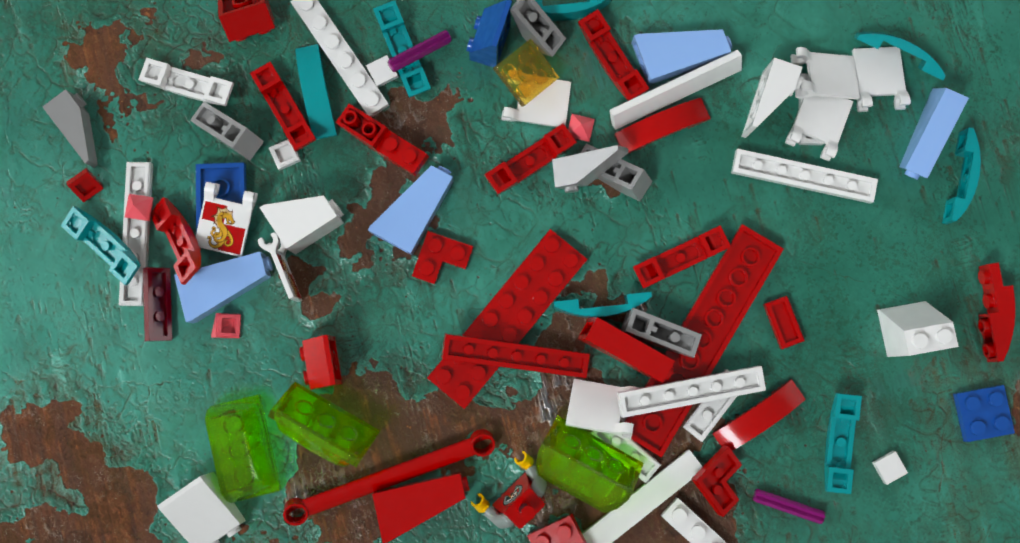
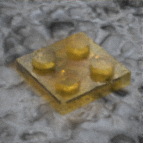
M531 39L493 68L522 107L559 78Z

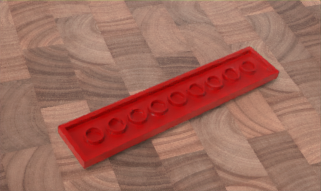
M743 224L739 226L730 242L731 247L723 253L681 324V327L702 334L695 357L691 358L666 350L664 355L675 362L672 366L674 367L672 376L669 380H665L664 383L706 376L712 373L784 250L782 247ZM650 378L645 387L663 383ZM692 405L626 417L624 422L634 424L631 438L633 441L662 458Z

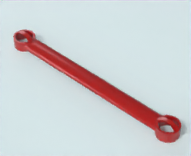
M479 429L473 432L468 439L305 499L291 498L284 504L283 518L290 525H301L309 516L474 455L488 456L495 448L494 437L490 431ZM482 440H491V443L486 448L479 449L475 447V444ZM298 508H303L305 511L300 517L289 515Z

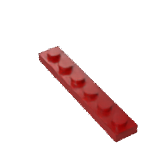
M445 333L441 358L586 378L590 354Z

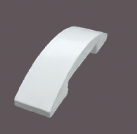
M146 58L138 79L146 84L184 97L221 106H227L234 86L233 82L213 76L209 78L174 68L167 63Z

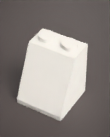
M324 195L266 204L259 207L285 248L295 255L344 224L340 218L344 214L333 199L328 201Z
M926 301L877 310L887 357L911 356L959 347L953 321Z
M214 472L199 476L157 505L159 510L188 543H220L219 539L227 535L230 538L242 530L239 525L246 521Z

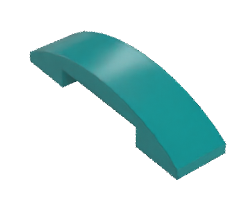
M395 0L373 8L392 57L413 47ZM419 60L398 70L409 98L431 90Z
M535 0L552 21H568L583 18L597 9L600 11L611 3V0H587V2L543 6L542 0Z
M857 32L854 36L857 40L876 49H879L882 42L885 41L922 59L918 66L920 70L941 80H944L946 77L941 67L928 53L903 38L882 32Z
M319 44L296 48L298 73L310 128L317 140L338 136L329 101Z
M968 127L958 134L955 156L964 157L957 196L946 201L942 224L947 225L957 221L967 210L976 192L980 177L981 155L974 128Z
M73 206L61 226L74 239L84 241L111 266L109 271L124 285H128L141 266L134 253L105 225L80 208Z
M652 292L627 294L624 296L625 304L579 309V300L574 299L554 301L553 308L576 317H610L638 307L652 297Z
M836 393L829 418L825 449L824 476L825 491L844 494H851L854 474V470L851 468L856 420L859 421L862 396Z

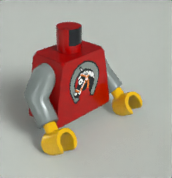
M522 451L524 454L523 461L516 457L514 461L521 468L525 469L526 472L492 506L480 493L477 494L482 499L479 504H474L471 501V505L479 513H484V516L500 529L512 526L518 529L523 528L546 504L544 494L547 482L537 467L533 466V458L525 451Z

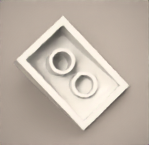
M774 58L763 70L741 137L746 138L788 96L793 95L794 90L800 88L803 76L800 75L801 66Z

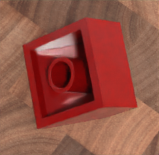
M218 0V17L229 42L234 40L243 41L251 35L257 33L266 34L275 28L274 17L268 0Z
M327 334L303 340V347H300V357L306 363L307 371L303 372L305 385H309L310 390L342 385L335 336Z

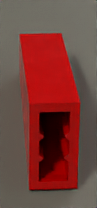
M598 317L588 318L577 338L657 382L664 383L665 380L670 379L674 372V367H672L675 362L674 360Z
M456 472L374 492L372 496L382 543L390 542L465 499L466 492L470 491L467 476L462 477L461 472Z

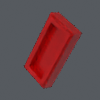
M787 296L763 304L780 349L805 341Z

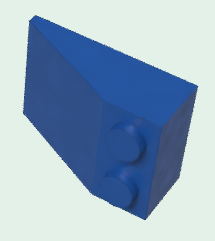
M504 0L484 9L482 16H477L474 29L477 31L474 38L470 37L466 50L469 52L471 61L497 69L511 27L512 14L510 9L512 7V0Z

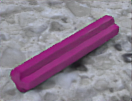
M444 30L390 58L387 62L392 72H396L449 44L452 38L449 32Z
M756 489L754 492L753 501L818 524L824 522L825 512L760 489Z

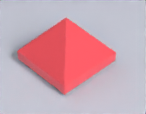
M572 114L568 130L574 139L590 142L595 119Z
M129 194L125 218L150 221L154 198Z

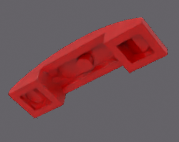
M599 9L578 21L580 29L599 63L627 101L640 96L650 89L637 69L634 70L610 33L611 28Z
M271 61L252 71L250 75L284 130L283 132L294 151L296 152L317 140Z
M697 98L647 117L620 130L614 135L619 146L628 148V154L646 147L647 144L683 129L692 128L711 118L702 98Z
M564 123L545 134L541 140L507 162H502L484 174V176L499 195L551 163L552 159L558 158L577 142Z
M163 197L151 211V218L157 231L165 232L178 260L173 267L180 283L186 285L200 269V248L191 227L183 215L168 198Z
M720 225L633 266V269L644 289L730 248L731 245Z
M790 379L739 417L730 420L715 430L712 435L721 447L723 445L728 446L733 451L777 423L806 399L793 380Z

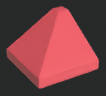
M216 313L211 338H240L241 314Z

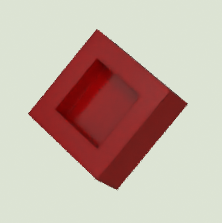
M87 168L66 182L67 186L83 202L104 189L100 181Z

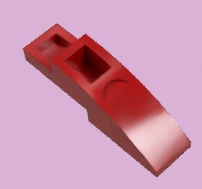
M350 103L335 122L382 157L414 176L418 174L429 158L425 152L391 132L385 125Z
M998 262L979 266L978 279L984 292L983 304L987 308V314L978 315V329L983 337L984 344L982 350L987 358V362L1004 361L1010 347L1015 325L1013 285L1003 286Z

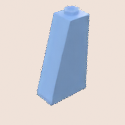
M723 29L644 33L634 35L631 42L648 86L695 70L731 53L732 49L731 40L728 36H725Z
M948 88L932 89L899 166L906 170L905 175L916 180L919 177L928 178L969 99L968 97Z
M431 165L370 225L368 231L413 256L454 182L453 177L450 175L451 172L442 166L436 168Z
M256 252L201 267L186 285L181 284L177 274H175L174 277L185 321L188 323L199 322L271 278L270 271L273 270L270 257H266L262 252Z

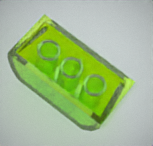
M294 382L272 407L268 417L276 421L278 430L313 454L341 467H348L351 464L357 468L380 433V430L297 382Z
M253 395L210 406L206 411L205 423L220 491L225 500L234 503L281 491L261 395Z
M557 415L538 450L536 461L538 476L601 512L606 513L618 509L631 497L644 463L581 428L566 426V420Z

